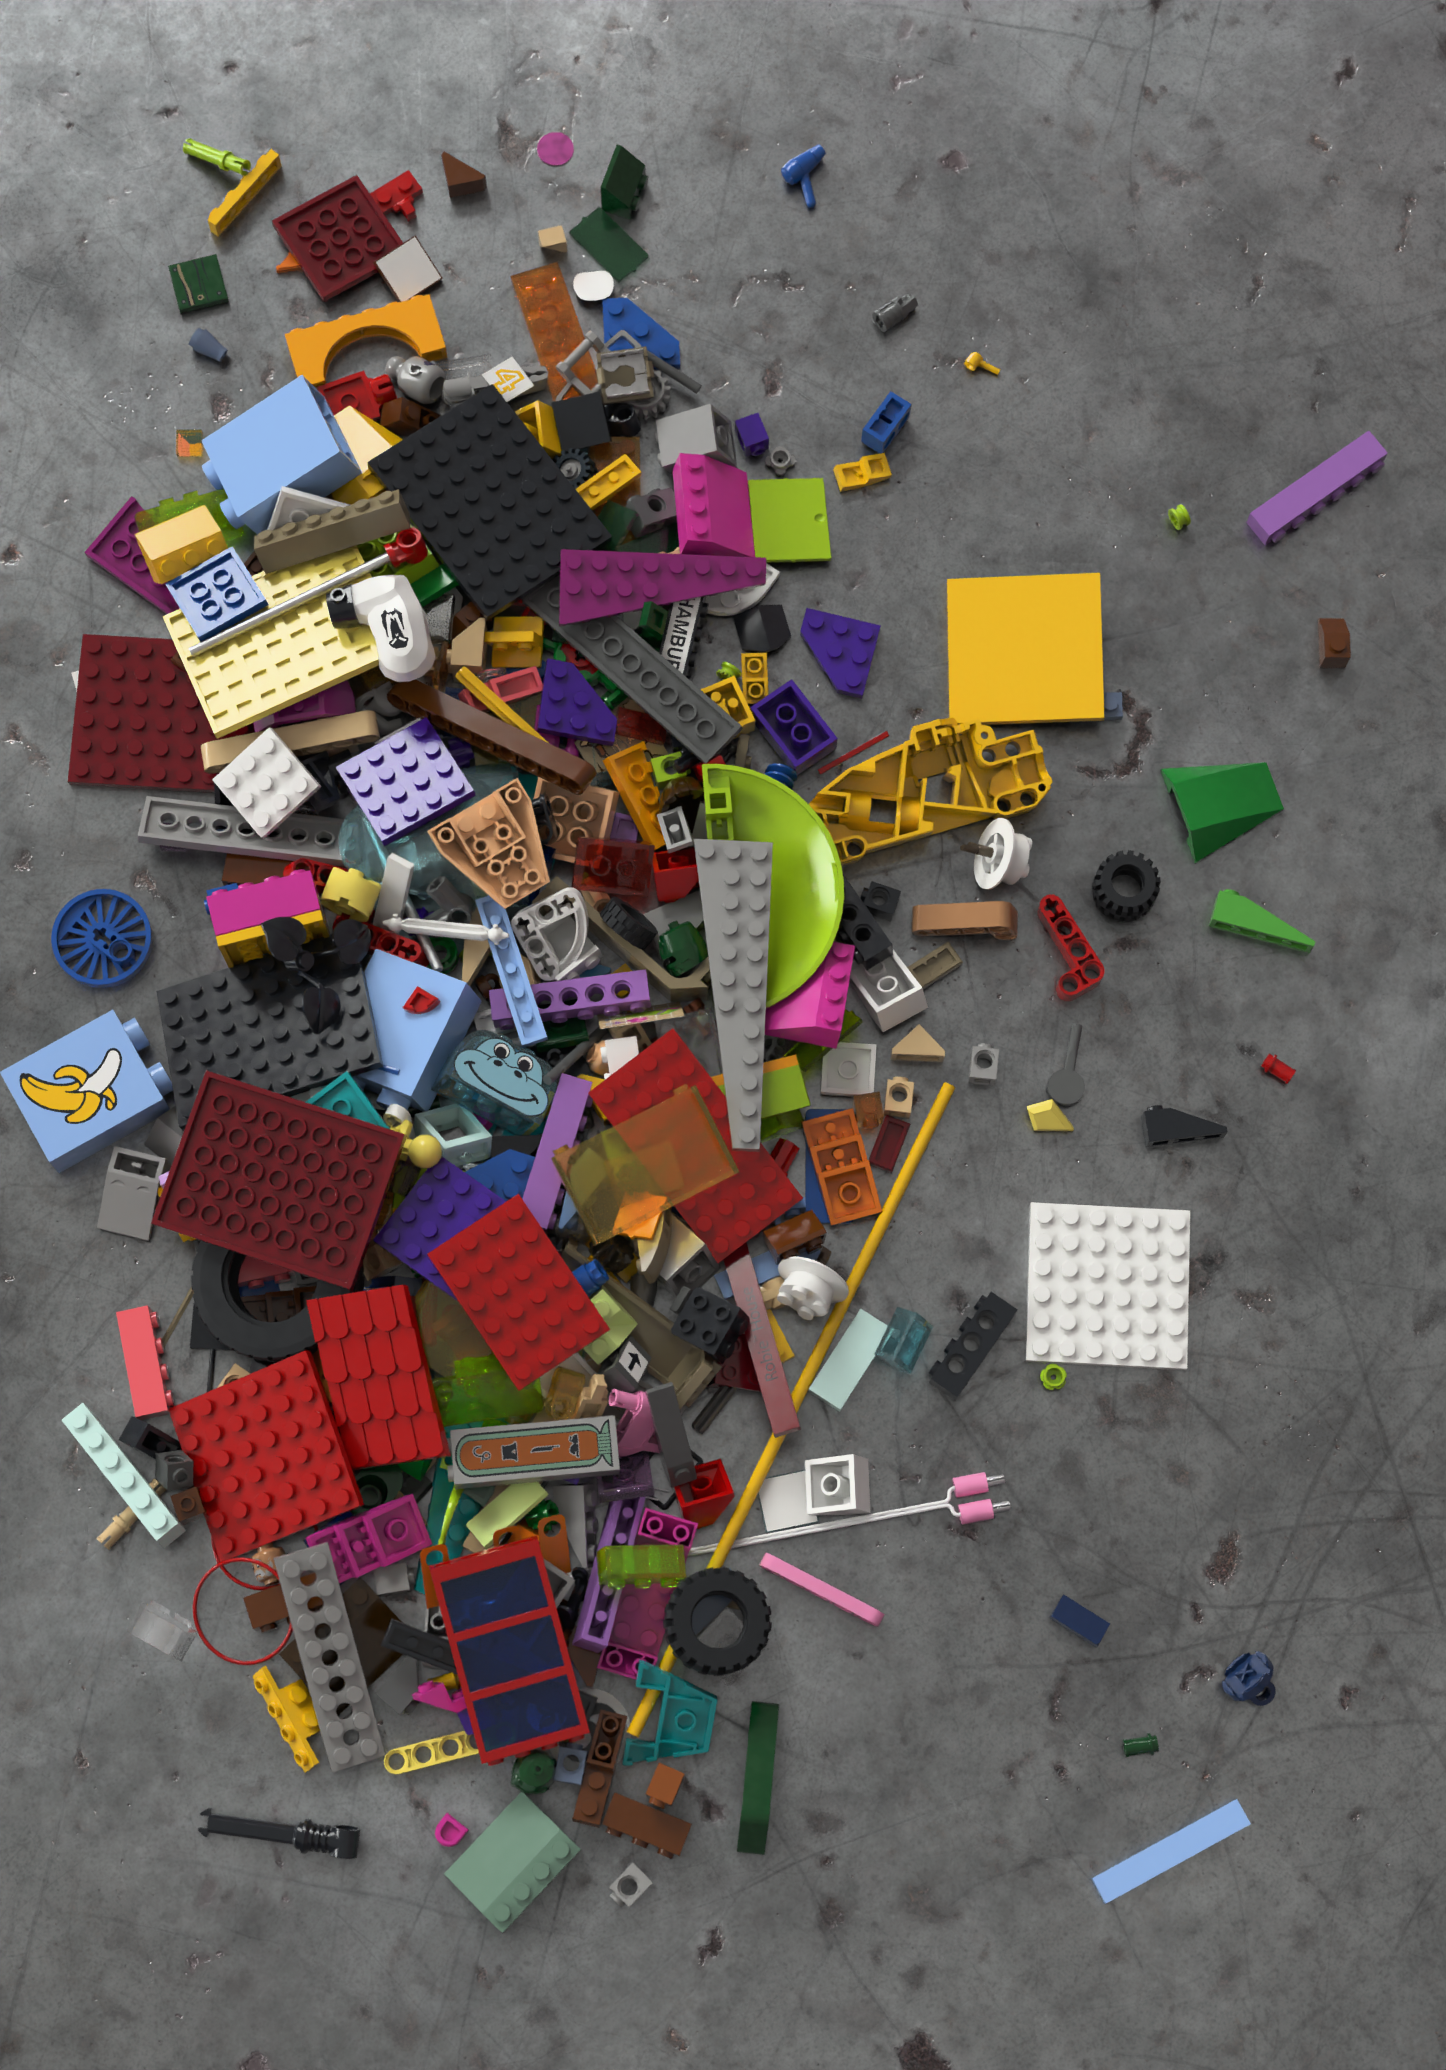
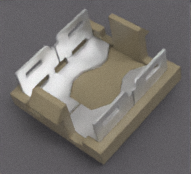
M646 347L596 353L598 369H596L598 385H601L604 405L654 398L651 378L655 377L653 363L648 361Z

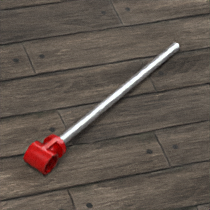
M416 528L402 530L397 535L396 542L383 545L386 553L189 647L188 649L192 657L391 562L395 569L405 561L410 564L422 562L427 557L428 549L421 532Z

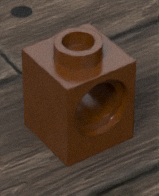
M197 1487L170 1496L178 1521L183 1525L205 1517L204 1515H207L199 1495V1488Z

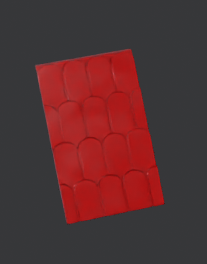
M397 1285L306 1300L314 1339L318 1344L324 1377L328 1382L336 1425L340 1429L341 1439L352 1470L451 1456L417 1324L415 1296L410 1295L408 1285Z

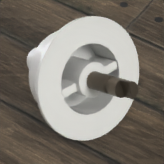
M997 818L986 827L978 844L968 842L967 845L960 846V850L975 854V879L981 888L990 890L1001 882L1012 885L1020 878L1027 877L1030 869L1028 859L1029 851L1032 847V839L1024 834L1014 833L1013 826L1009 820Z
M824 1246L817 1261L793 1256L785 1260L782 1259L778 1266V1272L785 1281L779 1289L777 1300L798 1311V1315L806 1320H812L814 1316L821 1317L827 1315L831 1303L842 1302L849 1294V1288L844 1279L826 1266L832 1252Z

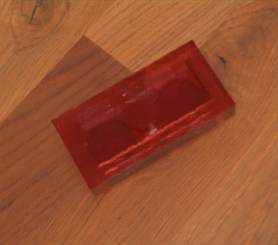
M623 707L617 709L616 735L661 746L665 743L667 730L649 714Z

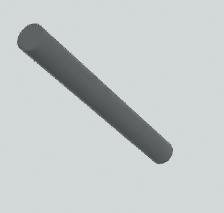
M599 1026L588 1036L589 1041L581 1042L543 1077L544 1083L551 1085L562 1073L582 1057L594 1043H597L608 1033V1029H600Z

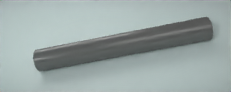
M647 350L648 361H652L654 367L697 394L702 385Z

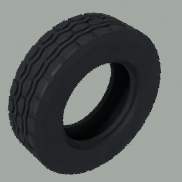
M200 1241L192 1265L191 1289L194 1291L195 1307L199 1310L198 1314L204 1325H207L208 1331L217 1340L236 1353L265 1363H277L305 1350H311L312 1354L318 1350V1344L315 1342L308 1306L295 1316L284 1321H259L246 1309L239 1294L238 1277L246 1255ZM363 1263L353 1291L318 1279L312 1299L363 1291Z

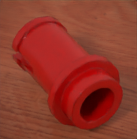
M1269 1053L1261 1065L1265 1069L1264 1072L1268 1071L1288 1084L1296 1070L1277 1059L1278 1055L1275 1054L1273 1056Z

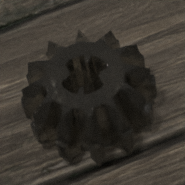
M606 1227L604 1230L596 1233L589 1243L590 1248L588 1251L594 1256L593 1260H598L608 1273L613 1272L617 1274L623 1271L634 1259V1248L629 1245L630 1241L626 1240L622 1235L612 1234L610 1228Z

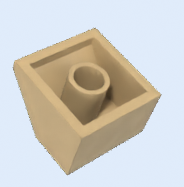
M480 617L452 640V649H447L446 664H448V673L453 675L454 682L460 683L455 678V675L461 668L467 667L477 678L485 683L488 644L484 642L485 632L488 631L486 619Z

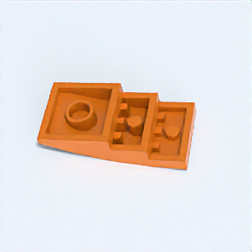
M853 1108L801 1121L830 1225L882 1212L870 1162L867 1159Z

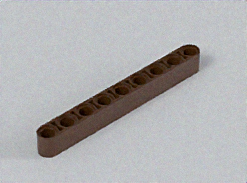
M416 679L409 682H396L387 693V700L397 709L421 720L427 717L431 725L573 794H583L597 774L595 768L587 761Z

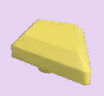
M1052 1099L1027 1106L1034 1131L1074 1130L1071 1122Z

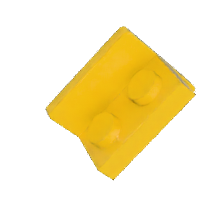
M495 617L493 632H485L484 642L492 646V667L530 668L536 666L541 668L544 634L543 619L541 617Z

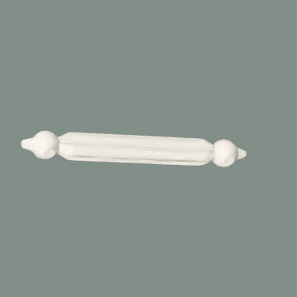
M393 914L392 918L383 921V925L389 927L395 934H399V931L404 930L412 934L484 941L490 939L494 942V945H499L502 939L509 938V934L498 927V924H494L493 928L489 929L483 925L417 918L402 920V918L398 917V914Z

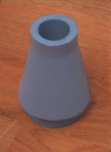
M198 328L189 341L193 351L214 358L219 362L223 360L228 352V349L207 329L202 330Z

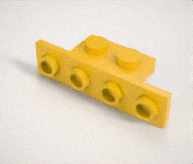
M264 1666L253 1675L255 1688L264 1697L269 1714L276 1719L280 1727L282 1738L289 1743L294 1752L296 1763L302 1767L304 1772H307L319 1763L307 1741L308 1738L320 1732L310 1692L302 1679L279 1689L267 1666Z

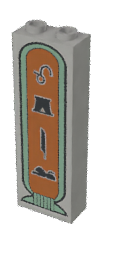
M615 1415L450 1430L451 1438H447L453 1465L447 1466L449 1482H454L455 1489L619 1475L620 1473Z

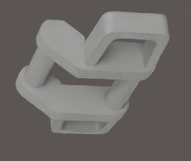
M620 330L605 344L597 335L589 331L584 336L585 340L564 362L560 361L555 366L567 382L556 397V401L562 400L572 387L580 395L601 391V385H598V383L590 390L570 370L591 347L597 353L610 352L609 348L620 339H625L634 348L642 346L625 330Z

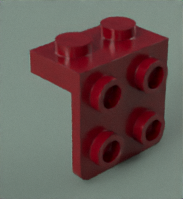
M742 1334L735 1343L733 1354L728 1359L726 1358L723 1364L719 1363L722 1368L706 1387L719 1388L728 1386L761 1392L746 1336Z

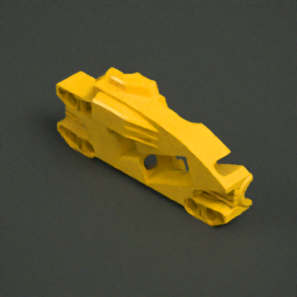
M952 717L936 719L913 726L908 741L847 769L819 791L809 805L828 829L837 848L841 866H846L860 861L865 854L992 817L994 819H1008L1028 813L1048 793L1051 788L1052 778L1046 770L1043 748L1038 745L1034 730L997 740L993 729L990 726L981 725L980 718L957 725L956 719ZM985 733L987 735V739H983L981 737V734ZM1006 745H1014L1017 748L1018 754L1012 757L1009 756L1005 751ZM982 752L992 754L993 762L984 760ZM945 772L942 779L948 783L952 782L950 804L926 802V777ZM1021 795H1030L1032 805H1023L1020 801ZM871 798L896 801L894 824L869 821ZM997 801L1005 802L1008 806V811H1001L997 806ZM853 843L857 844L860 848V854L851 856L847 851V846Z

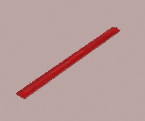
M883 732L819 768V774H823L889 736L888 732Z

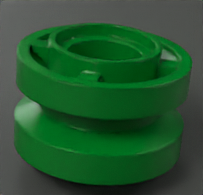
M430 937L429 939L436 952L441 950L447 953L446 957L440 960L443 966V970L440 973L445 975L451 973L459 962V954L455 942L449 937ZM430 963L426 968L432 969Z

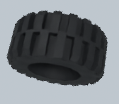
M726 1567L707 1568L690 1575L682 1581L670 1595L669 1602L666 1604L664 1611L665 1620H663V1629L666 1630L665 1638L667 1644H670L674 1656L677 1659L679 1658L687 1668L694 1669L700 1674L714 1676L737 1672L760 1656L762 1649L766 1647L769 1640L768 1634L772 1628V1623L770 1622L771 1609L770 1606H767L766 1595L756 1586L757 1583L753 1579L745 1577L744 1573L738 1570L732 1571ZM713 1595L725 1596L734 1601L740 1608L743 1616V1628L740 1636L734 1643L724 1648H712L703 1644L696 1637L692 1628V1614L695 1607L701 1600Z

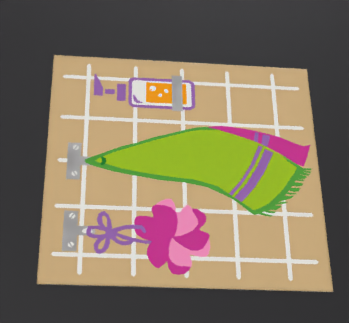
M680 1002L653 1005L651 1008H646L645 1011L633 1013L628 1010L621 1011L615 1016L597 1015L600 1029L685 1016Z

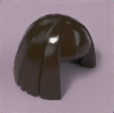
M691 776L677 777L669 781L660 797L659 814L681 806L692 833L699 803L704 800L703 783Z

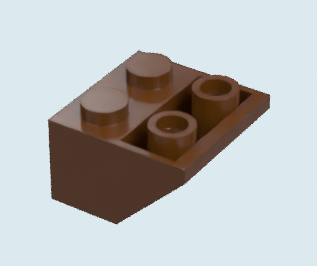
M811 1209L763 1231L762 1237L775 1264L778 1265L782 1259L785 1260L788 1257L797 1256L806 1251L808 1254H812L822 1249L821 1244H824L827 1232Z

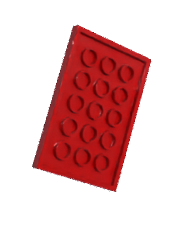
M519 1193L427 1254L518 1392L610 1331V1328Z

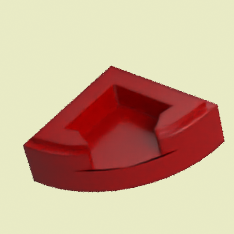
M417 986L402 1008L408 1013L423 1014L433 1010L441 1001Z

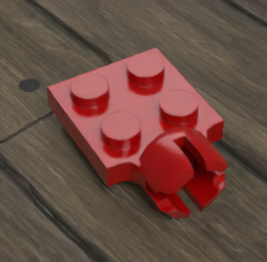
M364 370L317 387L318 391L326 398L333 415H336L350 405L373 421L381 419L380 410L383 404L397 399L394 386L388 374L368 378Z

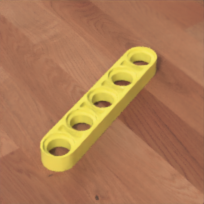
M500 1721L497 1724L480 1730L481 1734L485 1737L484 1747L486 1751L513 1744L517 1737L515 1726L507 1721ZM501 1726H508L512 1730V1737L507 1742H501L497 1738L496 1733ZM465 1731L393 1749L385 1755L384 1766L392 1774H403L479 1754L478 1749L470 1745V1737L473 1734L467 1735ZM448 1740H455L458 1743V1752L453 1756H448L443 1751V1745ZM421 1747H428L432 1752L431 1759L426 1763H421L416 1758V1752ZM394 1754H401L405 1759L404 1766L399 1770H394L389 1765V1759Z

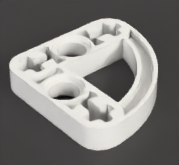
M564 888L519 910L511 921L512 930L541 979L545 981L554 980L559 973L573 962H576L585 945L589 928L588 912L581 893L575 888ZM566 895L569 898L574 897L573 906L570 903H566L561 906L560 910L562 912H560L558 904L565 900ZM543 905L550 906L553 909L554 915L550 918L543 917L539 911L540 907ZM574 913L576 919L575 940L568 954L560 961L542 928ZM520 917L523 920L528 919L530 921L527 928L531 934L527 938H525L528 932L524 925L519 926L518 924ZM532 939H538L543 943V949L541 951H534L530 948L529 942ZM545 953L549 954L545 958L547 964L549 966H555L552 971L553 973H551L549 970L544 971L543 969L545 966V961L542 956L545 955Z

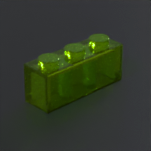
M684 1545L604 1546L596 1552L599 1585H608L610 1589L624 1588L625 1584H635V1588L651 1587V1584H661L662 1588L676 1587L678 1582L686 1578Z

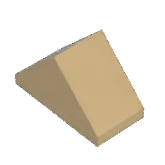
M920 1024L894 1046L891 1051V1060L943 1062L945 1057V1050Z

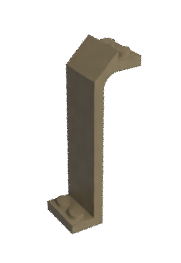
M556 876L532 901V904L569 886ZM566 895L565 900L561 904L570 903L573 906L575 898H569ZM584 900L588 912V931L634 971L646 969L648 983L670 1002L694 1001L697 998H700L702 1001L708 1000V990L712 988L708 957L690 976L675 978L645 952L618 935L603 921L600 913ZM543 905L539 911L544 917L553 909L548 905Z
M569 1237L564 1244L561 1257L572 1272L584 1263L587 1264L591 1261L577 1251L578 1243ZM608 1274L609 1280L603 1286L638 1323L629 1335H632L651 1356L647 1366L648 1373L663 1384L672 1382L679 1408L681 1409L683 1405L690 1408L722 1368L721 1365L713 1360L707 1352L674 1336L671 1332L674 1323Z

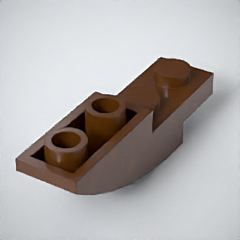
M600 1710L572 1818L573 1822L600 1828L627 1722L626 1715Z

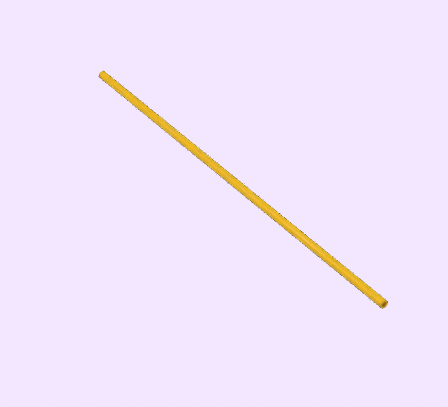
M943 1083L884 1203L882 1212H880L846 1281L849 1288L847 1298L835 1304L791 1394L796 1414L951 1099L955 1087L949 1083ZM772 1433L707 1568H720L723 1566L786 1435L775 1438ZM670 1644L658 1666L671 1673L677 1660L672 1653L673 1650ZM646 1690L626 1731L627 1733L639 1738L661 1693L660 1690Z

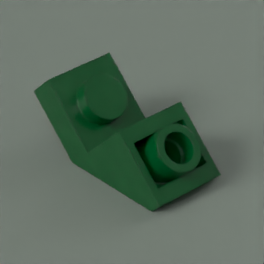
M652 601L644 602L639 622V626L643 628L641 638L656 648H660L668 611Z

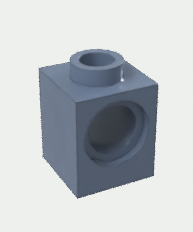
M567 1742L566 1747L559 1748L554 1781L575 1785L582 1784L588 1754L587 1751L582 1750L583 1745ZM570 1755L576 1756L579 1759V1767L575 1771H567L563 1765L565 1758Z

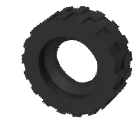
M613 896L600 912V917L611 929L639 949H646L658 934L656 927L643 914L618 897Z

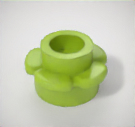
M1049 1364L1046 1366V1369L1041 1371L1040 1379L1044 1382V1387L1049 1390L1061 1389L1066 1383V1371L1057 1364ZM1051 1375H1055L1056 1379H1051Z

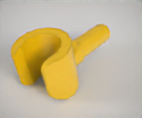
M977 352L971 353L964 362V365L971 371H975L980 366L996 375L1000 372V369L986 363Z

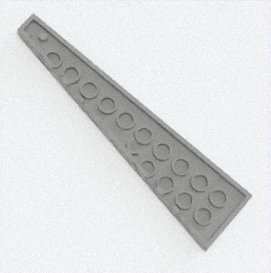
M694 839L732 1151L759 1152L773 842Z

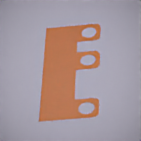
M558 1514L541 1519L538 1522V1531L543 1558L563 1572H571L565 1517ZM550 1521H557L561 1526L560 1532L554 1537H548L544 1533V1527ZM511 1526L496 1530L493 1534L494 1547L500 1546L499 1538L505 1532H512L516 1536V1541L521 1540L520 1528L518 1526ZM444 1544L427 1547L420 1552L427 1609L437 1607L439 1603L429 1565L426 1563V1557L431 1551L438 1550L443 1554L442 1562L448 1561V1548ZM522 1560L441 1582L446 1604L502 1590Z

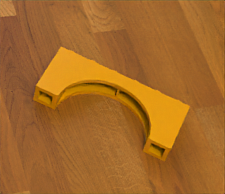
M416 295L407 301L391 302L385 307L378 309L369 308L362 313L352 316L343 315L338 320L318 322L312 327L305 329L296 328L290 331V333L285 334L297 378L303 375L316 389L318 386L326 384L327 371L334 357L349 344L367 337L384 336L401 340L411 346L421 358L429 362L447 358L446 346L430 295Z

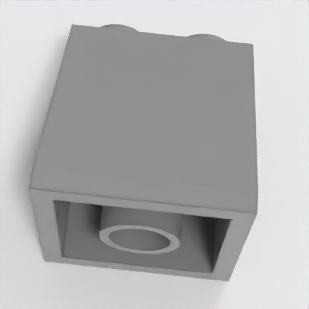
M704 405L656 420L657 430H655V438L660 449L658 461L660 466L673 475V467L679 453L706 455L730 466L737 467L731 420L713 405Z
M673 1214L670 1245L657 1280L676 1298L683 1286L690 1288L692 1291L696 1287H702L720 1269V1266L711 1255L712 1253L707 1245ZM630 1240L626 1245L640 1259L639 1252L635 1249L634 1241Z

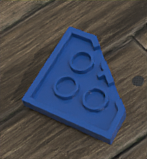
M628 298L602 299L604 344L620 330H625L642 347H646L648 351L674 368L680 369L679 341ZM620 339L609 350L617 351L634 347L625 339Z
M509 1149L465 1173L505 1201H508L518 1193L523 1198L535 1157Z

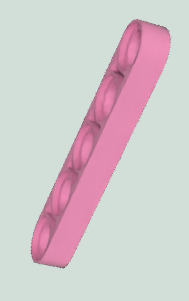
M765 1553L759 1564L765 1570L873 1626L879 1627L884 1617V1614L879 1610L771 1554Z

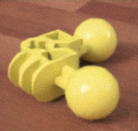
M404 1120L402 1124L396 1127H390V1130L407 1135L399 1160L406 1161L409 1156L412 1163L419 1168H431L438 1164L442 1156V1147L435 1137L419 1135L414 1139L409 1138L413 1128V1123L409 1120Z

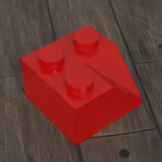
M694 847L683 848L672 853L668 851L650 853L658 901L675 902L679 898H685L691 889L700 887Z

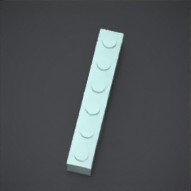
M84 1403L80 1404L62 1419V1422L162 1547L166 1548L186 1531L94 1413Z

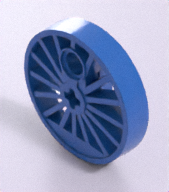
M96 889L76 896L62 908L53 925L51 943L59 965L73 979L90 987L110 988L129 981L145 966L152 949V931L146 913L133 898L116 890ZM102 899H112L104 922ZM119 901L127 904L113 921ZM96 904L98 923L95 921L91 913V909ZM134 909L139 913V916L122 924ZM86 915L89 921L91 922L92 926H90L83 920ZM144 922V931L124 933ZM81 925L87 931L76 929V927ZM70 934L75 935V936H79V937H83V938L68 939V940H66L67 937H68ZM100 935L102 937L106 936L110 942V945L108 946V944L105 941H103L102 939L98 940L97 938ZM146 938L144 947L127 941ZM81 946L64 956L61 955L60 948ZM119 950H128V953L125 957H116V954ZM135 952L141 953V955H140V957H139V959H138L137 961H135V959H136V954H135ZM85 954L72 970L66 965V963ZM101 958L103 979L98 980L94 979ZM107 958L114 964L119 974L118 976L109 978ZM92 959L87 977L79 975L81 970ZM132 965L130 969H128L126 972H123L122 968H127Z

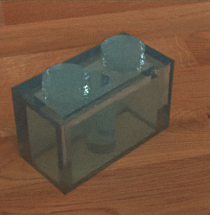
M897 1307L874 1355L890 1368L911 1374L934 1326L918 1313Z

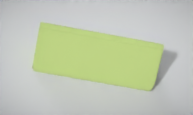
M538 1482L511 1484L466 1524V1527L488 1549L494 1543L493 1534L496 1530L514 1526L547 1497L548 1493Z

